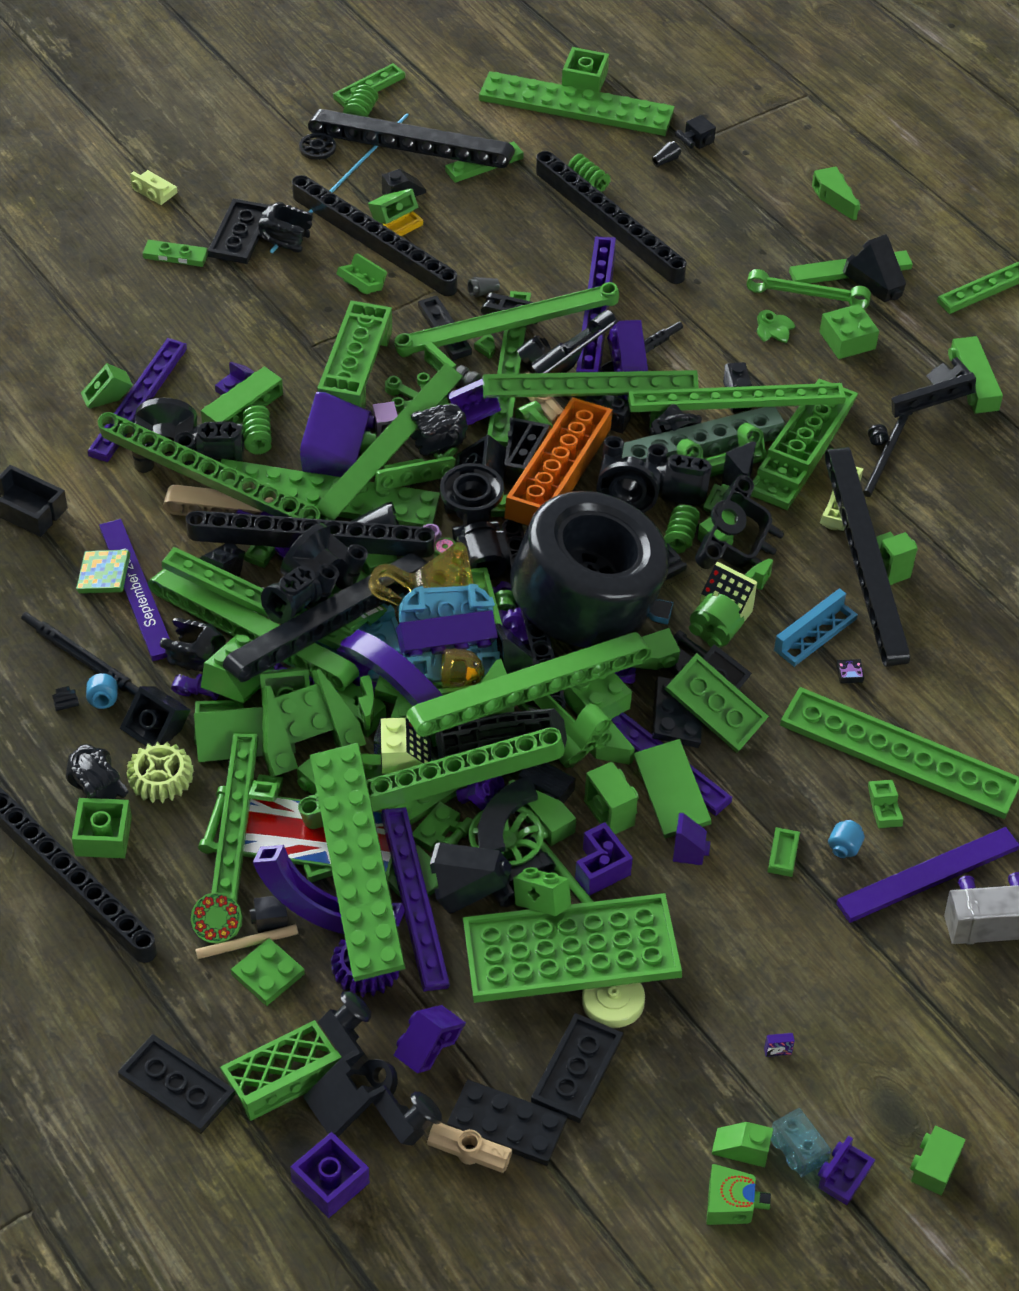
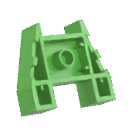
M320 669L311 671L314 685L278 697H274L271 685L262 688V754L270 776H277L298 768L290 744L331 731L336 748L358 743L359 747L366 745L358 719Z

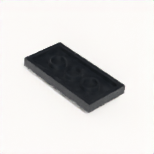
M233 198L208 249V257L248 264L260 238L258 222L262 212L266 211L268 206L266 204Z
M575 1013L531 1097V1103L566 1115L568 1119L580 1123L623 1039V1032Z
M154 1034L147 1039L118 1071L120 1079L200 1134L204 1132L236 1095L235 1089Z
M467 1079L447 1125L462 1131L475 1130L481 1135V1138L512 1149L513 1154L548 1166L567 1122V1116Z

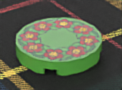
M213 892L206 894L196 902L192 909L191 923L193 930L199 938L208 943L218 944L229 941L237 935L242 927V910L237 901L225 893Z

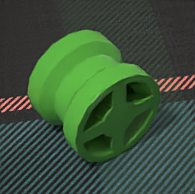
M500 590L494 594L498 610L508 611L517 608L512 591Z

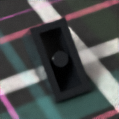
M401 169L382 174L383 195L407 189H413L415 197L426 193L425 187L416 177Z

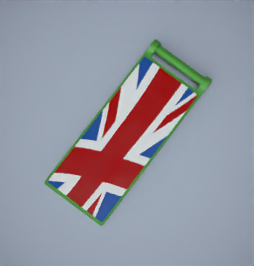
M219 786L217 789V800L204 839L200 840L198 849L206 854L217 852L218 843L213 842L223 812L226 786ZM279 796L273 802L251 799L243 856L255 858L259 848L262 846L284 845L293 864L303 865L304 863L314 867L332 868L324 826L316 829H310L305 826L298 810L300 799ZM376 811L373 814L386 876L389 877L392 859L381 818V811Z

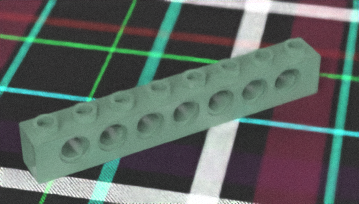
M762 407L680 428L676 431L672 430L625 442L622 458L632 456L646 462L649 446L661 444L668 449V459L670 456L677 454V445L683 439H690L699 444L703 449L704 457L714 456L739 447L737 430L744 423H750L761 429L764 434V442L775 440L784 428L785 422L776 407ZM753 431L749 433L748 439L752 436ZM692 447L688 449L687 455L692 452Z

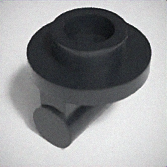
M70 686L55 689L56 694L52 695L55 711L79 706L75 689L70 690Z

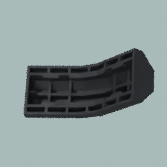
M555 708L488 715L437 732L435 740L439 759L546 728H556L560 731L565 748L567 735L564 719Z

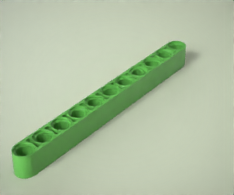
M445 363L316 505L319 512L328 520H335L376 475V472L389 461L417 430L418 425L416 421H412L411 415L417 411L438 406L463 376L448 363Z
M105 412L98 418V426L103 438L260 511L280 517L306 518L313 516L315 519H320V512L314 505L114 413ZM107 424H114L111 428H104ZM127 433L134 434L132 437L129 438L124 437ZM147 442H153V443H154V444H153L152 446H150V447L144 446L145 443H147ZM168 451L174 452L171 456L164 455ZM189 460L194 461L192 465L184 464L186 461ZM206 470L214 471L210 475L204 474ZM227 479L234 480V482L231 484L224 483V481ZM247 488L254 489L252 493H245L244 491ZM268 497L275 499L270 503L264 501ZM287 507L295 508L292 512H286L284 509Z
M162 569L148 581L150 590L156 596L232 636L237 634L245 635L254 640L279 626V624L166 569ZM316 643L282 661L293 668L308 667L310 677H312L311 671L320 669L337 691L345 690L359 676V670L354 663Z
M630 633L416 704L408 710L406 717L419 736H429L642 664L649 659L652 651L638 633Z
M546 728L368 779L367 785L373 812L557 760L565 752L561 733L556 728ZM315 794L303 798L298 804V810L305 826L310 829L323 827L318 795Z

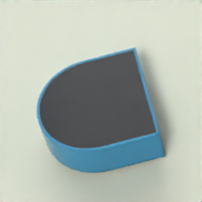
M656 600L650 611L649 618L654 622L668 625L673 602Z

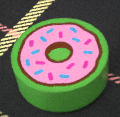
M450 538L438 539L435 542L434 554L436 556L453 558L456 555L455 541Z

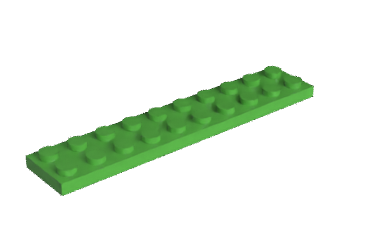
M489 71L479 93V101L666 136L674 113V106L664 103L594 92L590 89L584 90L573 86H563L552 82L549 83Z
M221 460L222 464L315 507L341 478L234 460ZM227 479L224 481V483L231 484L234 482L233 479ZM369 482L338 516L355 519L392 501L397 513L394 515H396L399 525L423 527L426 524H434L440 493L407 487L376 491L374 489L375 482ZM247 488L244 492L252 493L254 489ZM287 507V508H286V509L295 510L294 507Z
M799 687L780 722V726L1002 819L1006 818L1019 791V777L802 687Z
M355 743L311 754L312 770L353 979L356 982L406 969L359 744Z

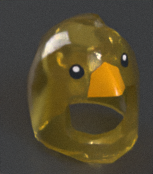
M458 648L443 649L441 660V685L443 688L475 685L481 680L485 670L482 661L474 652Z

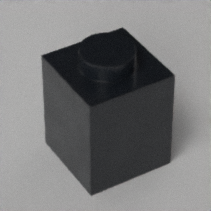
M275 896L254 898L255 908L250 909L251 923L257 924L258 933L288 926L286 906Z

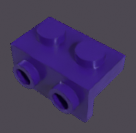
M850 1136L846 1138L844 1143L840 1141L837 1143L832 1152L834 1158L830 1163L825 1162L818 1173V1176L821 1177L818 1188L845 1205H848L875 1163L874 1158L852 1146L853 1138Z

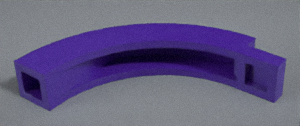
M357 630L352 635L344 638L340 643L341 646L335 650L339 656L357 661L379 674L412 706L443 696L433 683L409 660L387 643L369 633Z
M284 845L260 847L253 860V864L270 892L282 904L303 919L322 928L344 934L338 898L322 891L308 881L294 866ZM392 903L396 925L399 927L405 909L403 903Z

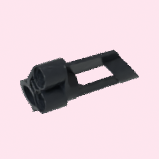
M605 310L589 321L588 328L564 344L559 343L551 349L545 337L542 338L536 335L519 347L517 352L526 364L529 365L531 363L536 373H567L577 363L583 348L619 321L611 311Z

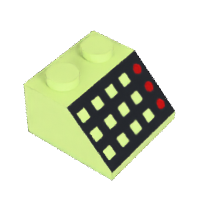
M717 562L701 593L700 603L711 593H713L712 596L725 595L741 609L739 614L741 618L744 616L745 622L753 612L757 581Z
M406 718L381 719L382 774H389L431 762L430 735L425 737L419 736Z

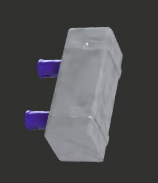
M1019 872L1010 874L1008 876L1010 886L976 888L975 880L972 876L961 877L958 882L960 890L949 891L944 914L952 944L1018 940Z

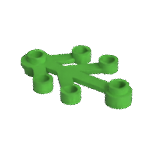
M424 372L417 375V384L422 390L430 381V375ZM390 376L385 381V391L389 395L394 396L401 393L413 399L418 394V392L403 385L397 376ZM447 396L439 405L449 404ZM395 397L391 402L395 403L396 411L400 412L412 400L404 401L401 397Z

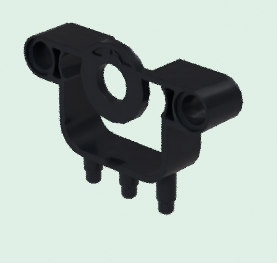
M738 476L727 488L722 501L717 502L712 508L711 519L714 526L704 536L695 556L696 563L701 568L710 569L720 558L739 568L745 567L748 563L756 566L762 562V560L755 557L760 549L775 555L777 550L764 541L766 535L770 533L781 539L784 533L772 525L770 512L750 499L754 489V482L749 476ZM730 511L733 513L736 523L733 525L727 524L722 519V512ZM746 516L757 522L759 526V533L749 555L744 554L725 541L718 540L714 535L715 530H719L726 535H737L746 527Z

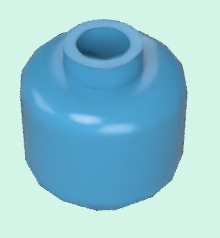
M100 673L92 676L88 680L86 687L88 703L98 709H105L114 705L118 695L116 680L108 674Z
M845 820L835 825L828 839V844L837 857H853L857 855L865 835L858 823Z

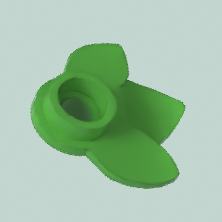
M770 310L761 311L757 317L759 325L757 334L763 342L773 337L783 343H787L789 330L795 328L791 319L784 315H776Z

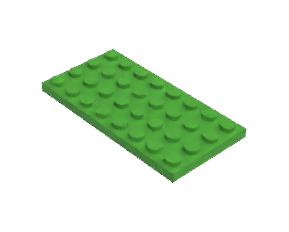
M665 893L571 904V907L557 916L529 909L463 917L474 1003L682 978V969Z

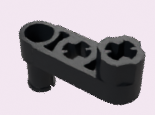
M530 837L527 839L537 843L534 837ZM521 846L527 855L533 850L527 846ZM540 849L531 860L511 869L507 885L492 893L501 907H509L515 903L513 877L523 872L524 869L534 867L539 871L553 872L556 864L547 852Z

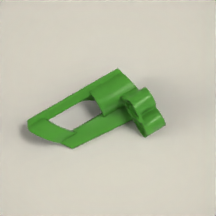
M550 695L534 700L541 709L555 708L564 719L567 741L563 757L558 760L565 768L574 767L576 763L589 753L591 747L594 746L596 749H601L611 741L612 733L608 730L611 726V720L598 705H593L592 703L587 705L575 720ZM525 703L517 705L521 711H530Z

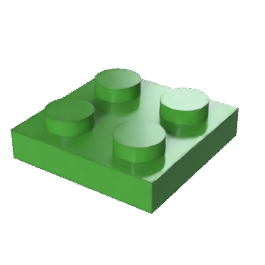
M268 938L231 969V975L264 1005L268 1006L305 975V970Z

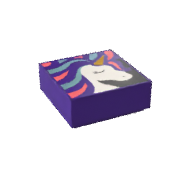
M793 1033L767 1035L764 1047L765 1056L792 1055L795 1042Z

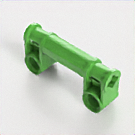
M750 423L742 424L737 430L739 447L750 442H756L753 463H763L767 457L763 431ZM753 431L752 436L748 439L749 433ZM683 439L678 443L676 450L678 455L704 459L703 449L696 442L690 439ZM692 447V452L687 455L688 449ZM726 453L705 458L712 465L710 477L723 474Z

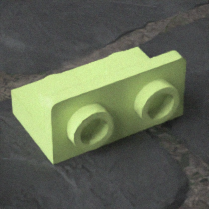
M149 170L142 175L134 171L130 174L132 189L160 205L178 193L175 185Z

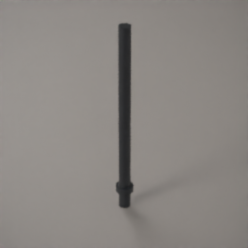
M913 412L898 418L863 491L865 497H871L909 415H912Z

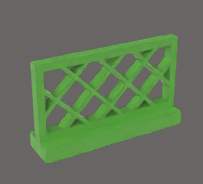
M314 1020L221 1066L220 1069L229 1085L235 1089L236 1096L244 1106L246 1115L252 1121L307 1093L342 1057L334 1049ZM312 1031L317 1035L314 1042L302 1040L304 1035ZM284 1045L293 1046L291 1054L278 1051ZM298 1048H310L309 1056L296 1055ZM317 1050L328 1051L329 1053L320 1059L314 1058ZM262 1056L270 1057L267 1066L255 1064L256 1059ZM275 1059L288 1060L285 1069L272 1067ZM293 1061L306 1063L304 1067L298 1070H290ZM238 1068L246 1069L243 1077L232 1076L230 1072ZM252 1070L264 1072L261 1081L249 1079ZM270 1073L282 1075L280 1079L274 1082H266ZM246 1085L258 1087L256 1091L246 1096L243 1093Z

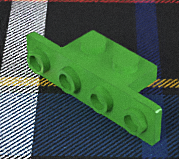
M453 456L428 461L420 458L384 465L382 470L376 472L374 489L381 491L441 479L450 469L454 468L456 459Z

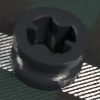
M877 424L869 428L868 436L871 444L878 446L889 440L886 426Z

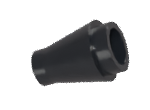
M675 141L667 142L652 157L653 164L659 167L678 159L679 155H681L679 145Z

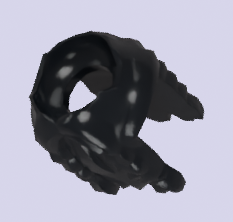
M283 202L268 204L267 210L262 212L258 222L259 236L273 245L290 249L293 252H301L303 248L301 246L302 238L310 237L309 229L312 227L313 214L302 209L299 210L291 205H285Z
M456 404L438 405L430 409L417 411L411 415L412 421H416L419 430H416L410 437L416 440L415 447L419 449V453L423 456H429L452 447H459L467 437L466 414Z
M174 618L172 622L178 627L176 633L180 635L179 641H173L168 638H162L160 641V646L168 654V663L170 665H178L187 670L192 669L203 672L204 662L226 644V639L212 624H204L190 619Z
M84 744L80 745L77 750L69 755L66 779L72 786L82 790L87 798L116 799L117 796L124 798L129 793L127 787L119 780V772L112 767L111 756L106 749Z

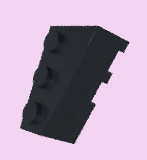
M510 417L508 446L505 456L508 484L515 485L550 432L551 427L549 424Z

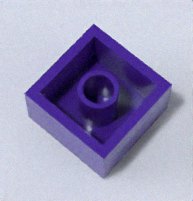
M332 1132L290 1166L292 1183L328 1218L370 1183L369 1167Z

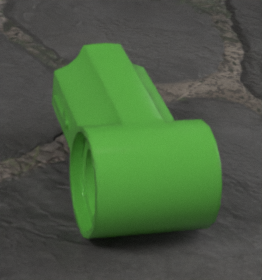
M535 400L515 410V416L518 419L549 424L551 428L553 427V424L544 416L541 405Z

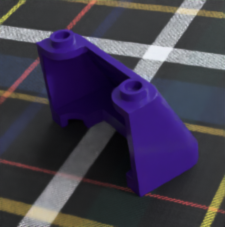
M316 392L301 442L300 458L302 470L304 472L342 477L358 460L365 431H370L375 427V416H372L371 411L326 392Z

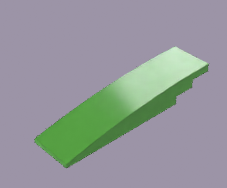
M818 379L815 384H824L830 382ZM843 388L846 396L845 404L800 405L768 449L767 457L758 468L757 476L753 480L754 489L751 496L788 510L843 423L858 393Z

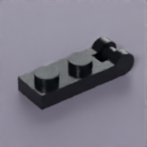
M489 293L485 300L486 303L481 308V312L487 315L535 302Z

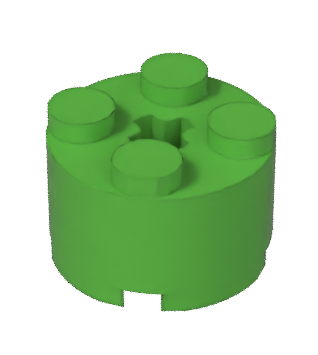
M713 593L704 598L691 614L689 630L692 634L706 641L710 647L715 644L720 648L727 645L742 627L744 616L741 618L739 614L741 609L732 599L722 594L712 596Z

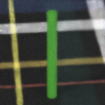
M533 833L530 837H534L537 841L538 834ZM543 841L541 849L547 852L556 864L554 870L558 875L569 878V887L581 903L594 902Z

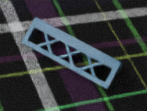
M839 588L776 636L774 651L795 667L855 621L858 614L844 604L846 593ZM841 611L848 617L846 619H835V614ZM832 625V629L830 631H819V626ZM806 636L816 637V642L804 643L803 639ZM790 648L800 649L801 653L794 657L787 651Z

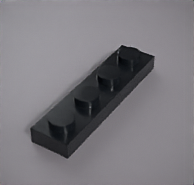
M437 295L418 301V308L431 328L454 323V320ZM467 340L444 345L453 361L472 355V348Z
M971 372L892 397V414L896 418L976 393V377Z

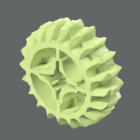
M157 741L155 746H150L147 743L145 750L139 748L138 754H132L131 761L127 765L128 770L126 774L127 779H129V786L134 790L136 796L141 795L143 801L149 797L152 803L156 799H160L163 803L166 798L173 801L174 795L182 796V790H188L189 783H192L194 770L189 755H186L184 749L179 750L177 744L170 747L168 741L164 745H160Z

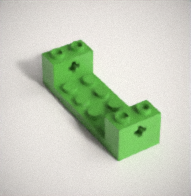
M350 301L318 385V392H326L365 409L368 378L380 345L387 346L392 334V307Z

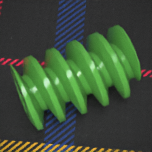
M359 85L353 92L343 113L368 117L378 100L377 91L369 85Z
M576 154L570 160L568 166L600 192H603L608 187L610 175L605 174L604 170H600V167L589 161L583 154Z
M264 406L249 407L242 416L244 446L246 450L253 454L266 453L272 447L270 412Z
M678 505L671 513L664 540L678 554L683 553L692 545L696 526L700 518V513L695 507Z

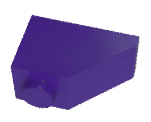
M679 813L673 862L703 865L704 856H709L711 841H706L707 831L684 813Z

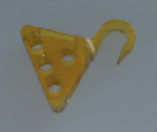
M456 542L415 573H408L392 564H381L374 568L368 583L371 592L377 598L398 606L402 598L389 588L382 586L378 578L383 576L390 577L409 591L423 586V588L474 584L467 547L461 542Z

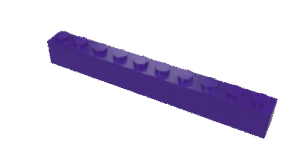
M595 237L588 289L612 282L616 238ZM605 305L585 310L582 331L588 328L589 321L603 311L609 310V306ZM605 332L583 348L577 361L576 373L600 372Z

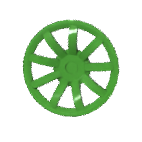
M521 807L516 811L520 814L517 816L512 827H508L507 820L503 833L505 852L501 853L506 859L515 857L516 860L509 861L512 866H518L531 860L541 849L544 840V830L540 820L525 807ZM484 810L476 815L470 825L469 842L471 847L479 848L475 841V835H478L477 825ZM526 817L534 823L533 826H528L518 832L521 823ZM530 833H538L537 843L523 839ZM527 846L533 850L522 858L518 848Z

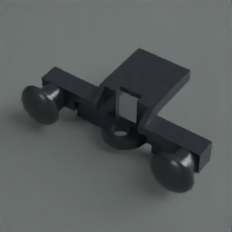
M350 991L342 992L340 996L344 1004L338 1010L330 1009L318 1021L342 1058L303 1097L327 1134L332 1132L339 1137L374 1103L399 1142L413 1146L425 1134L424 1130L431 1123H441L442 1113L437 1104L422 1092H413L411 1094V1101L414 1105L410 1109L398 1103L393 1096L398 1084L397 1072L394 1066L380 1059L369 1060L356 1042L359 1036L354 1029L362 1021H370L371 1011L369 1007L356 994ZM384 1068L386 1078L383 1082H380L378 1075ZM352 1074L363 1075L372 1087L362 1085L358 1089L350 1076Z

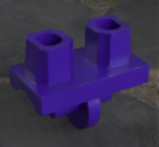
M520 608L508 611L498 610L502 626L524 642V644H528V637Z

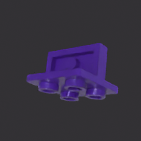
M482 379L448 393L451 403L458 405L466 414L467 425L501 411L498 398H484Z

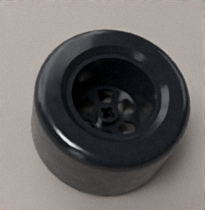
M567 492L544 502L532 516L511 569L512 593L520 610L539 630L563 643L588 648L630 633H637L643 627L668 575L669 551L656 525L633 505L614 496L599 492Z

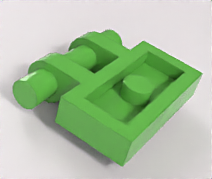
M439 802L414 830V841L430 852L433 851L436 843L457 845L461 838H465L469 834V828L473 820L466 817L463 822H458L460 820V813ZM449 831L453 832L450 837H445Z

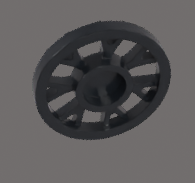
M312 133L301 139L299 150L303 156L309 159H327L334 154L336 142L330 135Z

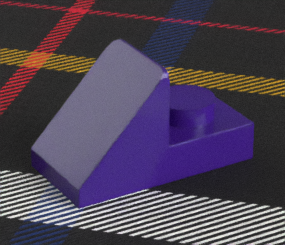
M229 362L230 374L215 385V391L220 395L227 393L238 383L250 377L254 371L245 365Z

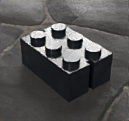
M9 465L0 474V518L41 537L53 525L52 520L56 521L68 509L65 490L12 465Z

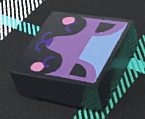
M861 659L837 660L836 666L840 683H863L864 674Z

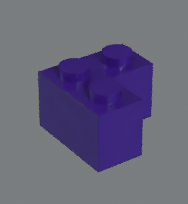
M606 822L584 832L583 850L587 856L576 861L575 879L590 896L630 876L633 858Z
M443 1005L416 1011L409 1019L408 1024L410 1026L406 1033L398 1039L396 1044L398 1048L393 1056L417 1074L428 1071L434 1064L441 1049L455 1044L466 1022Z

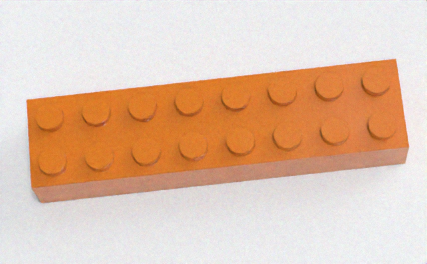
M571 398L507 495L505 519L529 525L532 516L544 502L557 495L572 492L611 429L613 409L577 398Z

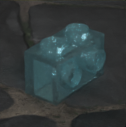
M800 1107L773 1122L771 1141L777 1149L782 1150L789 1167L792 1170H796L801 1178L829 1161L831 1148Z

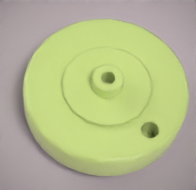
M641 983L584 989L582 992V1006L586 1015L591 1020L611 1028L625 1027L635 1022L642 1014L645 1005V992Z

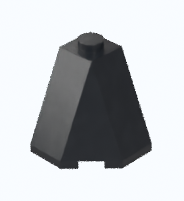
M887 234L868 240L862 246L864 249L857 256L852 254L846 260L843 273L860 286L868 288L874 296L883 302L899 299L903 295L906 282Z
M436 843L430 861L431 873H436L439 887L435 889L436 899L449 914L455 913L505 887L512 865L499 850Z

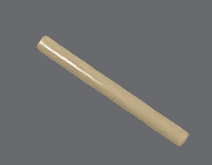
M295 924L198 948L195 951L197 959L261 944L268 938L273 941L297 935L298 930Z

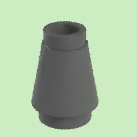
M473 277L468 280L467 288L470 296L477 298L498 291L500 284L497 278Z

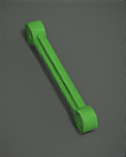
M760 269L752 270L747 279V288L754 293L764 292L766 288L847 301L850 306L860 304L863 309L867 308L870 303L871 292L864 286H855L851 290L783 280L771 278L765 271ZM759 279L763 281V283H755L752 280ZM854 296H863L866 299L859 300L856 299Z

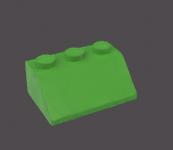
M237 634L204 662L201 688L241 703L246 702L260 689V674L246 682H240L223 668V661L226 656L251 642L252 639L248 636ZM271 667V668H269V669H267V670H265V671H269V670H272V669L275 670V669H274L273 667Z

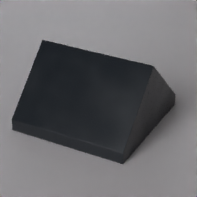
M750 442L726 452L722 484L730 486L740 475H746L751 478L756 442Z

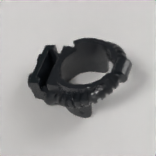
M673 404L651 423L649 436L700 424L702 417L683 413L677 405Z

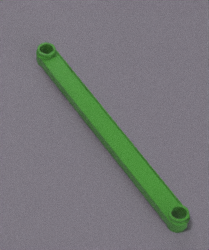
M607 282L599 287L410 334L401 333L395 338V348L401 357H408L413 353L424 351V344L429 341L436 347L605 305L613 306L619 301V290L616 284Z

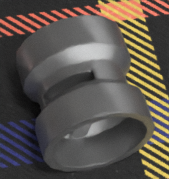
M463 365L456 369L463 376L456 385L458 387H464L482 379L481 374L475 371L470 372L469 368Z

